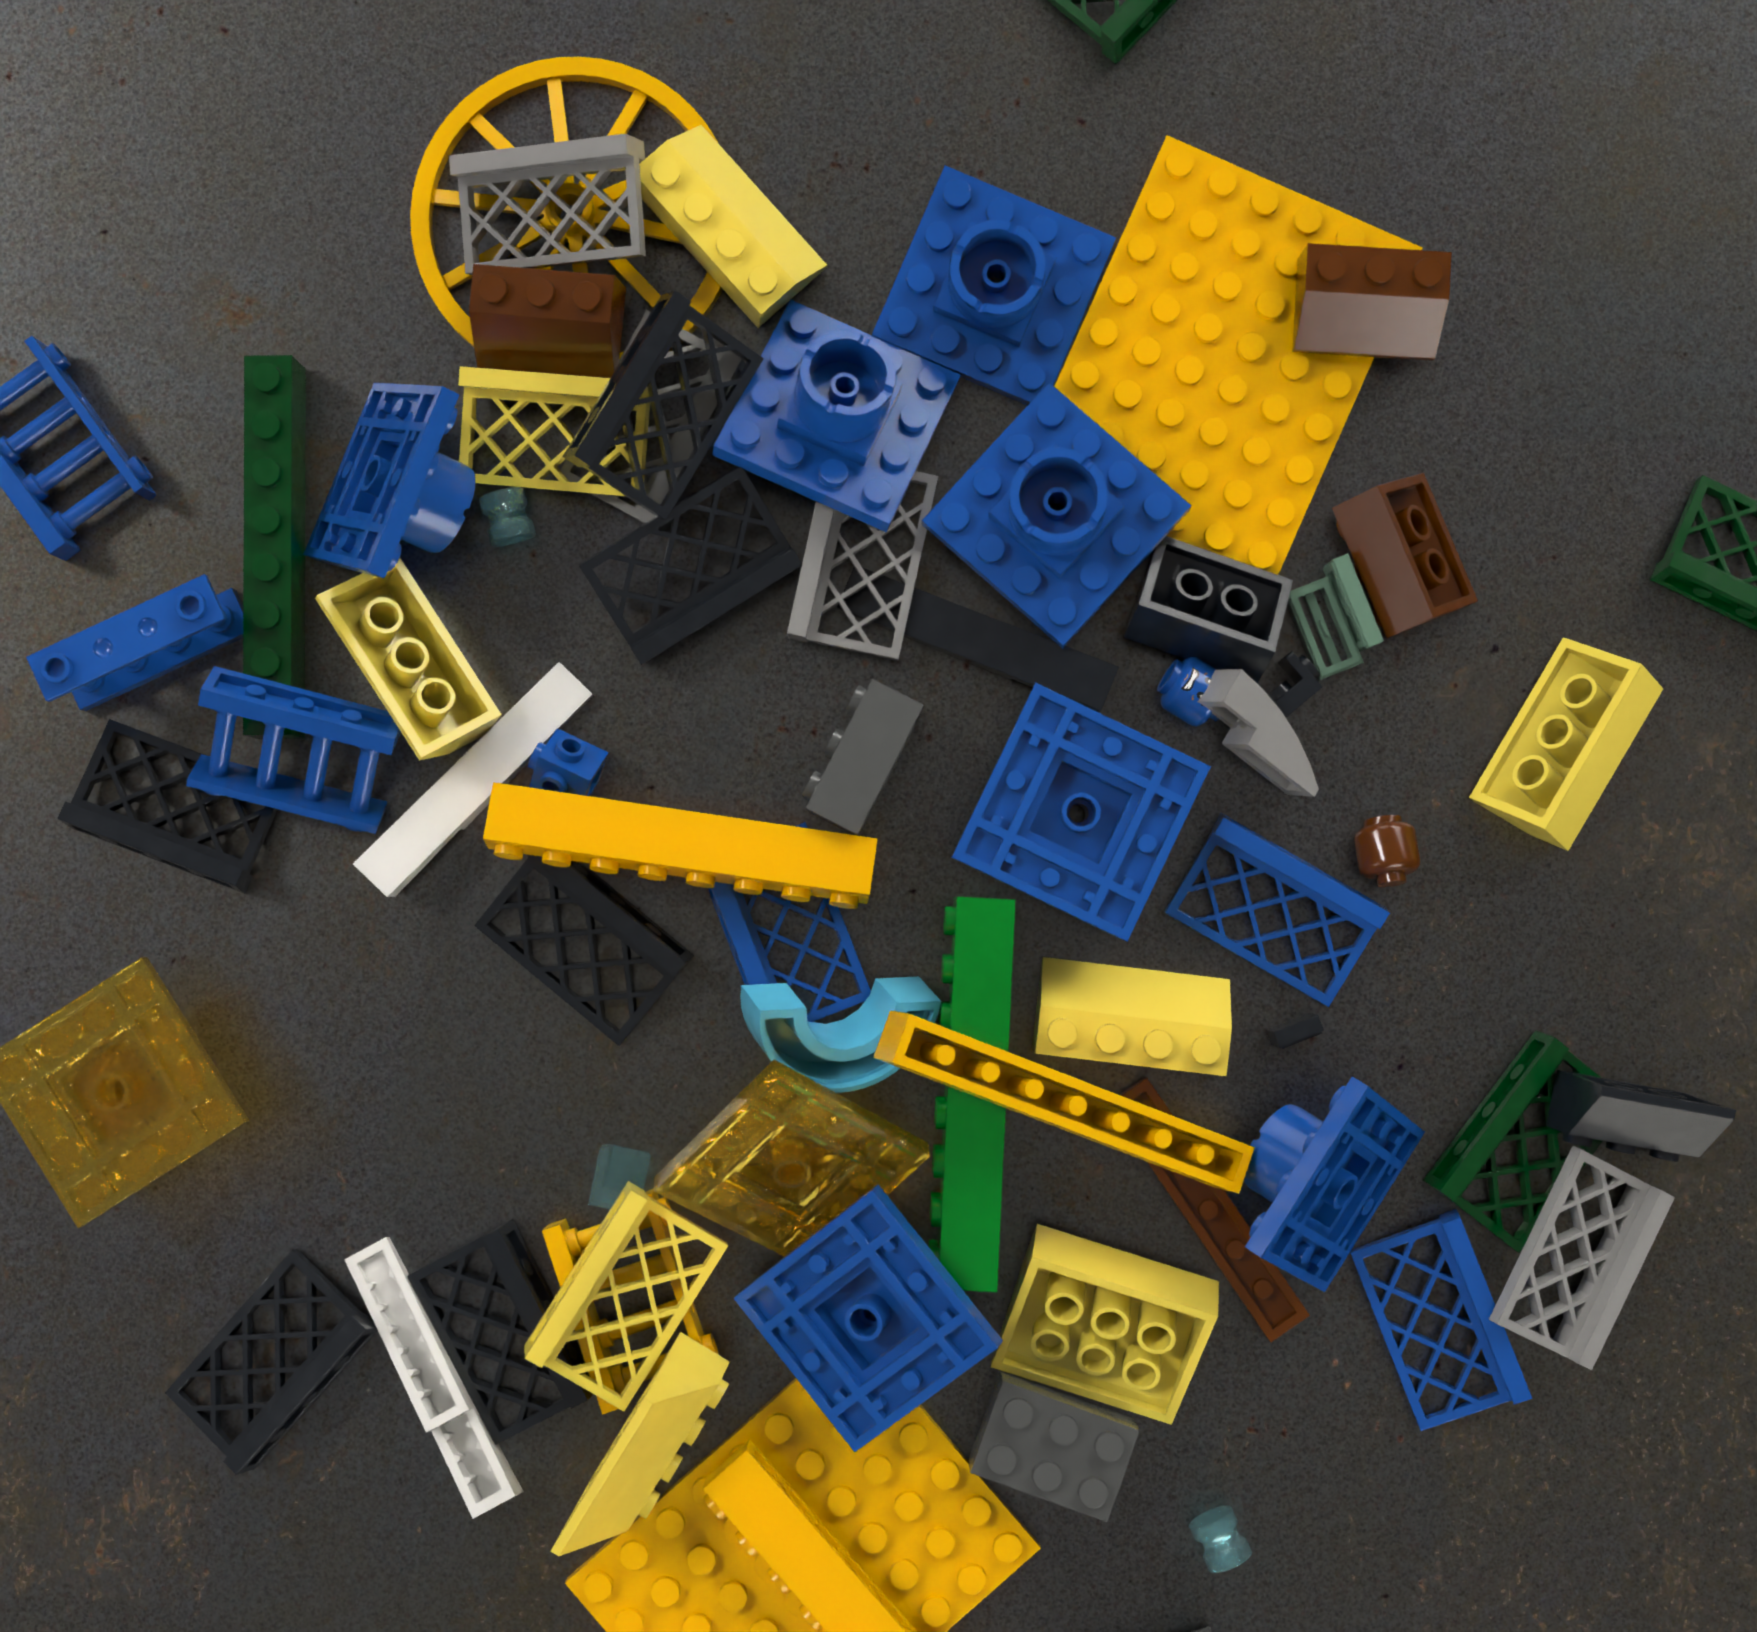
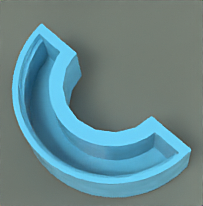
M919 976L875 978L869 997L857 1011L843 1020L827 1024L807 1021V1008L787 983L741 985L740 993L741 1009L745 1023L753 1038L777 1070L787 1079L801 1087L825 1093H843L863 1089L897 1072L900 1069L899 1067L873 1058L889 1012L909 1013L935 1023L941 1000Z

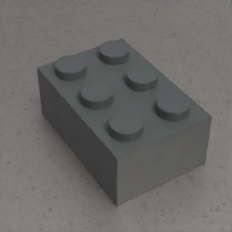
M871 679L867 689L859 685L846 709L848 711L847 715L852 717L846 730L843 731L836 728L825 749V757L829 758L830 761L824 773L821 774L814 771L802 796L805 800L809 801L806 810L852 835L859 836L922 714L924 705L874 679Z
M1000 1370L968 1458L970 1473L1108 1522L1140 1430L1134 1418Z

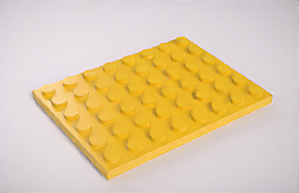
M1166 135L1054 387L1191 505L1190 511L1169 532L1168 537L1278 575L1374 357L1292 352L1297 259L1308 243L1422 250L1423 247Z
M795 1378L658 1498L646 1519L638 1515L627 1532L614 1536L568 1576L565 1584L606 1632H826L823 1627L816 1630L807 1622L799 1607L802 1603L791 1590L783 1593L774 1584L768 1574V1569L771 1567L759 1553L754 1557L751 1556L736 1538L735 1534L739 1530L727 1517L723 1520L719 1519L704 1501L706 1492L703 1490L706 1477L749 1439L917 1632H947L1037 1553L1041 1546L983 1477L970 1473L968 1459L921 1405L854 1452Z

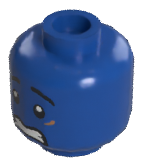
M1189 657L1182 662L1176 659L1166 670L1157 687V691L1162 694V708L1195 727L1201 726L1209 718L1214 721L1219 720V718L1212 714L1211 710L1197 702L1208 688L1212 675L1217 669L1197 657Z

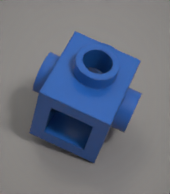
M557 728L547 744L542 742L537 744L530 757L528 768L533 769L534 772L529 788L591 796L599 783L609 752Z

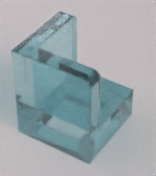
M607 1143L600 1147L588 1205L611 1209L628 1181L644 1190L651 1158L650 1153Z

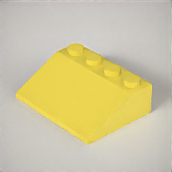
M1037 1224L1025 1254L1001 1329L1000 1337L1003 1341L994 1352L991 1368L1172 1425L1218 1318L1219 1281Z
M682 1332L679 1333L591 1477L552 1547V1553L562 1556L627 1532L638 1515L644 1519L648 1517L661 1494L654 1490L660 1479L669 1483L683 1459L681 1455L677 1454L683 1442L692 1446L706 1422V1420L700 1417L706 1405L715 1409L724 1395L729 1383L722 1378L730 1363L728 1360Z

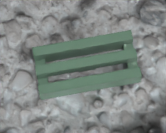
M1347 553L1332 559L1323 566L1325 576H1329L1359 652L1380 644L1384 640L1349 554Z
M1329 576L1290 591L1287 608L1308 659L1320 673L1317 681L1364 663ZM1318 590L1322 593L1348 657L1344 661L1340 659L1314 595V592ZM1300 597L1304 598L1330 662L1331 666L1326 667L1298 600Z

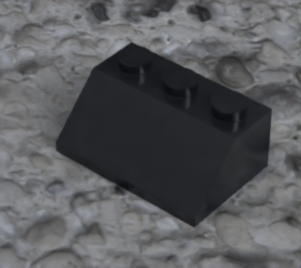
M1166 536L1152 552L1132 607L1124 638L1185 659L1197 657L1217 670L1242 669L1258 683L1276 651L1293 580Z
M1557 1070L1546 1126L1563 1132L1562 1140L1568 1143L1591 1147L1593 1139L1607 1141L1606 1148L1610 1150L1635 1154L1636 1147L1650 1149L1649 1155L1652 1157L1678 1162L1680 1154L1700 1157L1734 1121L1736 1110L1686 1092Z

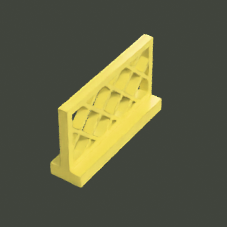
M460 366L458 385L464 387L459 462L472 469L473 453L486 443L501 462L486 475L475 474V483L625 496L603 480L601 481L604 485L589 484L596 477L591 472H588L578 482H569L557 467L565 460L562 456L569 445L551 460L537 443V440L554 425L571 443L575 436L561 419L575 406L584 407L589 413L610 378ZM647 387L639 399L649 397ZM477 398L492 399L504 413L487 430L476 419ZM503 400L518 402L509 408ZM530 402L538 403L549 417L532 434L528 432L516 417ZM651 402L635 405L632 411H636V424L633 436L648 433ZM549 404L563 406L557 412H554ZM510 421L525 440L506 456L492 439V436ZM475 430H476V432H477L480 436L474 441ZM647 439L635 441L641 469H645ZM626 443L615 445L616 448L600 462V465L606 468L621 454L630 464ZM530 446L546 465L532 479L524 478L513 464ZM507 468L513 477L498 475ZM552 472L558 481L543 479ZM631 477V485L635 487L634 478Z
M628 1181L525 1343V1359L540 1368L543 1365L611 1405L625 1411L728 1247L727 1242L648 1196L645 1190ZM650 1210L667 1220L670 1237L642 1244L639 1226ZM674 1225L687 1233L676 1236ZM635 1235L637 1246L626 1248ZM699 1239L712 1247L703 1264L683 1268L678 1244ZM673 1246L678 1270L650 1277L644 1252ZM639 1254L644 1279L616 1285L612 1269L618 1259ZM695 1275L690 1285L687 1287L685 1277ZM609 1277L611 1287L599 1290L606 1278ZM680 1278L683 1296L678 1304L657 1310L652 1285ZM646 1287L652 1311L623 1318L618 1294ZM613 1295L618 1320L590 1327L586 1310L591 1302ZM669 1316L668 1320L661 1329L659 1318ZM582 1318L584 1329L574 1331ZM654 1320L657 1337L652 1345L631 1351L626 1327ZM621 1329L626 1353L597 1360L592 1336ZM587 1337L591 1362L571 1366L557 1358L566 1342ZM643 1358L635 1371L633 1360ZM628 1361L631 1378L621 1394L603 1385L600 1368ZM594 1370L596 1380L584 1373Z

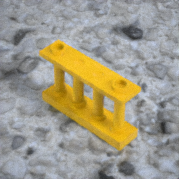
M656 1188L645 1192L648 1196L671 1209L667 1197L659 1199ZM649 1210L639 1226V1231L652 1227L656 1240L669 1238L670 1233L667 1220ZM565 1218L548 1224L542 1230L560 1288L601 1224L578 1231L576 1227L570 1229ZM673 1246L660 1248L661 1254L646 1259L650 1277L678 1270ZM641 1261L614 1269L615 1284L620 1285L644 1279ZM609 1277L606 1278L599 1290L611 1287ZM680 1278L670 1281L676 1299L657 1305V1310L678 1304L683 1296ZM599 1299L593 1300L586 1310L590 1327L608 1323L606 1318L599 1319L594 1304ZM693 1302L683 1317L688 1337L719 1355L712 1333L704 1335ZM648 1308L640 1312L625 1316L623 1318L643 1314L646 1312H650L652 1310L651 1308ZM669 1316L659 1318L660 1325L666 1323ZM582 1318L575 1327V1331L584 1329ZM654 1320L626 1327L627 1336L655 1327ZM621 1329L592 1336L597 1360L612 1356L609 1347L614 1346V1340L622 1338ZM587 1337L578 1339L585 1363L591 1362ZM667 1353L658 1357L644 1381L652 1379ZM641 1362L634 1364L635 1371ZM622 1364L600 1368L603 1385L621 1394L631 1378L629 1366L623 1367ZM594 1370L589 1371V1376L596 1380ZM596 1396L602 1415L618 1409Z

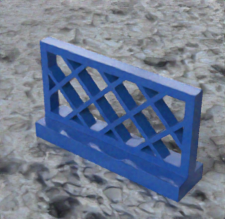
M1220 813L1211 828L1212 832L1164 912L1329 1007L1377 928L1381 929L1390 912L1380 903L1225 814ZM1216 845L1234 855L1237 873L1210 879L1206 862ZM1240 859L1256 868L1243 871ZM1203 869L1205 881L1194 883ZM1261 873L1272 876L1275 879L1279 896L1252 903L1245 878ZM1240 879L1246 904L1219 911L1213 886ZM1282 883L1296 890V892L1284 894ZM1208 888L1214 913L1193 917L1179 909L1188 892ZM1305 896L1315 901L1320 919L1293 926L1286 901ZM1281 903L1287 928L1260 934L1254 910ZM1323 906L1338 915L1326 918ZM1248 911L1255 936L1237 941L1226 936L1221 918ZM1216 920L1219 931L1204 922ZM1348 920L1362 928L1353 945L1334 950L1328 925ZM1322 927L1328 951L1301 958L1295 933ZM1289 935L1295 960L1275 964L1266 959L1262 942ZM1257 943L1259 954L1245 946ZM1346 955L1340 967H1338L1336 957ZM1330 959L1334 976L1323 992L1307 982L1303 965ZM1298 967L1300 978L1288 972L1287 969Z
M806 822L801 823V824L795 826V827L808 828L807 825H806ZM715 882L713 888H707L744 985L777 983L775 977L786 981L785 983L789 987L793 984L816 994L809 1013H807V1021L814 1022L862 1003L869 997L871 990L839 907L830 905L829 898H822L816 914H813L791 904V900L786 899L784 901L762 891L761 895H751L748 904H746L743 893L734 891L733 884ZM757 896L782 906L772 931L753 922L750 912ZM825 907L828 910L831 921L821 917ZM787 910L813 920L802 945L777 934ZM818 923L836 931L839 944L832 958L808 948ZM758 933L769 937L765 948H763ZM774 940L799 950L789 976L770 966L767 956ZM842 951L845 954L848 965L838 961ZM805 953L829 964L819 989L795 979ZM835 967L853 975L859 991L858 994L842 1000L825 992ZM822 997L834 1002L817 1009Z
M1457 1209L1440 1214L1439 1219L1362 1245L1350 1251L1420 1431L1509 1401H1513L1515 1405L1532 1399L1505 1328L1489 1320L1495 1303ZM1435 1233L1441 1246V1252L1434 1267L1409 1256L1417 1239ZM1406 1244L1402 1253L1392 1249ZM1383 1252L1399 1259L1389 1283L1369 1274L1363 1258ZM1445 1259L1452 1275L1441 1271ZM1405 1263L1430 1274L1420 1297L1395 1286ZM1437 1277L1456 1285L1459 1295L1452 1311L1427 1301ZM1374 1285L1385 1290L1381 1300H1379ZM1391 1293L1416 1304L1406 1327L1387 1319L1384 1309ZM1463 1304L1470 1320L1458 1315ZM1423 1307L1448 1318L1438 1341L1413 1331ZM1455 1322L1474 1330L1477 1339L1469 1356L1444 1345ZM1392 1330L1403 1334L1398 1345ZM1409 1338L1434 1349L1424 1372L1404 1363L1402 1353ZM1481 1349L1487 1364L1476 1360ZM1441 1352L1465 1363L1455 1386L1431 1375ZM1472 1367H1475L1492 1375L1498 1391L1477 1397L1462 1389ZM1410 1375H1413L1420 1379L1416 1389L1414 1388ZM1427 1382L1452 1393L1445 1409L1425 1415L1419 1399ZM1458 1397L1467 1400L1466 1402L1455 1405L1458 1400Z

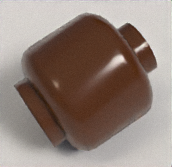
M1384 815L1364 821V827L1356 832L1354 841L1359 872L1363 877L1377 879L1378 887H1392L1405 884L1407 882L1406 875L1413 873L1419 868L1420 856L1415 828L1409 823L1402 822L1401 816Z

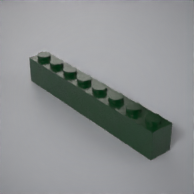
M292 355L244 356L243 674L305 689V555L303 554L305 551L306 368ZM243 717V735L255 739H263L265 724ZM285 728L283 739H305V733Z

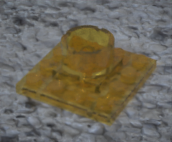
M141 957L0 1047V1104L77 1228L92 1222L250 1121L148 957Z
M773 1060L654 1177V1192L785 1257L879 1184L887 1195L891 1193L930 1157L928 1142L786 1065Z

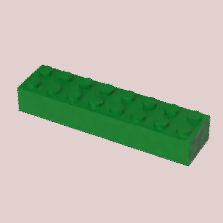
M954 897L953 906L944 907L943 935H952L951 954H942L941 982L950 984L949 1001H941L939 1025L1008 1052L1016 900ZM945 1085L944 1096H935L934 1110L935 1129H943L942 1144H933L932 1152L933 1178H940V1192L931 1191L930 1220L931 1227H938V1239H929L928 1247L963 1291L997 1292L1006 1108Z

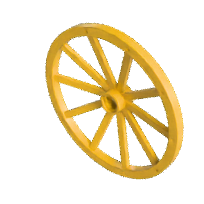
M556 57L517 66L497 75L465 97L446 117L426 148L417 171L410 210L411 237L418 269L429 295L449 324L473 348L470 317L462 310L450 290L470 280L472 275L465 274L464 263L442 276L433 240L434 205L460 208L459 191L437 189L449 155L452 154L465 133L473 127L495 150L514 148L483 115L512 96L529 89L547 85L554 141H569L562 82L582 81L601 83L632 92L631 97L607 136L627 134L648 100L670 115L685 132L702 125L717 141L702 117L676 91L651 75L622 63L590 57ZM588 174L586 176L593 180L596 174ZM574 176L567 177L556 194L569 206L574 205L587 186L581 180L578 184H575ZM549 179L542 180L547 186L551 182ZM626 180L602 190L617 202L627 188ZM529 181L541 194L543 193L539 187L532 181ZM474 193L475 209L490 211L499 196ZM595 194L583 209L581 217L596 229L609 212L600 209L608 205ZM513 197L527 212L537 201L536 199ZM551 199L539 215V217L544 218L538 220V222L550 233H553L562 221L560 216L563 209ZM509 205L502 211L503 213L518 214ZM620 216L610 227V229L630 233V225ZM643 219L644 235L646 237L682 244L665 224ZM574 221L559 242L563 245L565 242H568L570 252H578L584 245L583 241L588 240L591 235ZM531 226L516 247L522 250L543 238V236ZM498 243L479 254V262L492 261L503 244ZM600 243L595 247L596 249H605ZM554 248L549 255L560 254V252ZM626 258L607 260L653 309L661 295ZM587 263L572 264L573 272L588 273ZM554 266L535 269L553 270ZM708 272L690 303L691 307L705 317L713 309L723 290ZM687 320L682 329L692 334L698 327Z

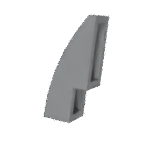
M1242 669L1215 670L1208 688L1197 702L1211 710L1212 714L1230 727L1222 744L1285 794L1315 797L1319 788L1311 764L1296 733L1282 711L1263 688Z

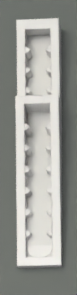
M558 662L375 841L353 865L386 897H396L460 829L464 830L488 806L493 782L509 784L529 763L539 742L547 744L556 729L561 730L594 695Z
M385 1237L344 1259L426 1433L432 1432L472 1519L524 1492L499 1444L495 1445L412 1287L407 1277L409 1273L390 1237Z

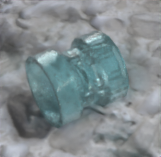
M512 487L501 489L480 497L479 503L482 514L487 516L490 522L487 533L491 546L512 545L536 536L533 520L526 515L525 507L528 504L524 488Z
M1226 1505L1210 1509L1194 1518L1189 1524L1195 1541L1204 1544L1203 1548L1205 1551L1202 1557L1211 1573H1220L1235 1568L1252 1555L1246 1538L1239 1535L1238 1531L1235 1530L1238 1520L1231 1506Z

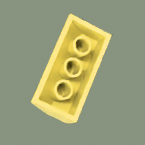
M702 125L666 140L639 164L642 200L757 328L764 324L827 268V264Z
M399 558L391 571H387L385 578L362 573L316 596L315 599L419 761L448 755L484 736L502 715L401 558Z
M1563 637L1469 798L1527 834L1569 851L1663 691L1662 686L1641 663Z
M1042 957L1031 1049L1035 1054L1227 1076L1232 1032L1230 979Z

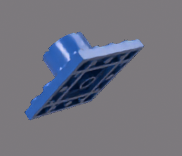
M945 165L872 336L958 373L963 379L1028 406L1048 383L1054 386L1116 237ZM988 278H998L1002 281L999 283H994L990 281Z
M790 299L761 354V357L764 359L729 415L714 444L712 455L887 533L951 400L961 375Z
M373 383L303 555L322 563L385 578L387 571H391L400 558L402 550L401 544H399L400 539L433 553L441 552L452 542L466 518L463 512L466 508H470L475 491L474 471L467 465L438 452L443 434H447L456 421L458 410L455 405L459 394L443 386Z
M1048 383L922 519V525L1063 649L1190 511L1191 505L1051 383ZM1060 504L1065 508L1056 511L1050 508L1049 505Z
M1035 683L951 858L1128 942L1211 766ZM1073 805H1078L1085 811V818L1080 823L1070 818L1069 811Z
M1351 1077L1346 1086L1340 1087L1335 1092L1329 1104L1330 1112L1324 1121L1303 1108L1292 1104L1285 1105L1272 1114L1259 1130L1260 1138L1258 1140L1253 1139L1250 1145L1255 1148L1244 1178L1245 1185L1272 1203L1268 1211L1260 1214L1253 1222L1249 1232L1250 1239L1245 1248L1323 1292L1329 1287L1425 1133L1424 1130L1373 1089L1354 1077Z
M879 1184L733 1298L854 1452L988 1356L1003 1341Z

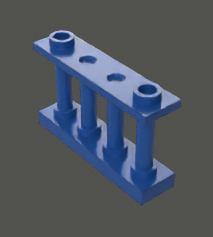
M30 336L24 342L38 360L0 386V411L48 376L51 377L65 397L9 438L5 436L0 437V487L48 553L67 561L81 551L72 538L77 534L75 528L130 488L136 494L149 501L157 495L148 484V481L153 479L147 467L137 456L134 455L129 458L67 373L66 369L71 364L66 356L54 343L47 346L35 337ZM77 413L92 435L36 476L32 473L26 475L17 463L22 459L21 453ZM102 451H105L119 470V473L63 514L60 511L54 513L45 501L49 497L48 491Z
M203 574L35 652L26 658L47 702L72 692L79 710L88 711L243 639V603L237 590L233 588L216 595L208 576Z
M214 666L200 689L198 706L213 709L217 712L211 756L200 755L187 778L186 786L203 790L210 795L227 796L338 824L351 831H365L376 834L387 807V801L371 798L379 754L392 755L401 734L388 711ZM237 716L260 721L265 724L258 769L230 762ZM285 728L310 734L313 737L305 781L277 774ZM332 740L360 748L352 793L324 786Z

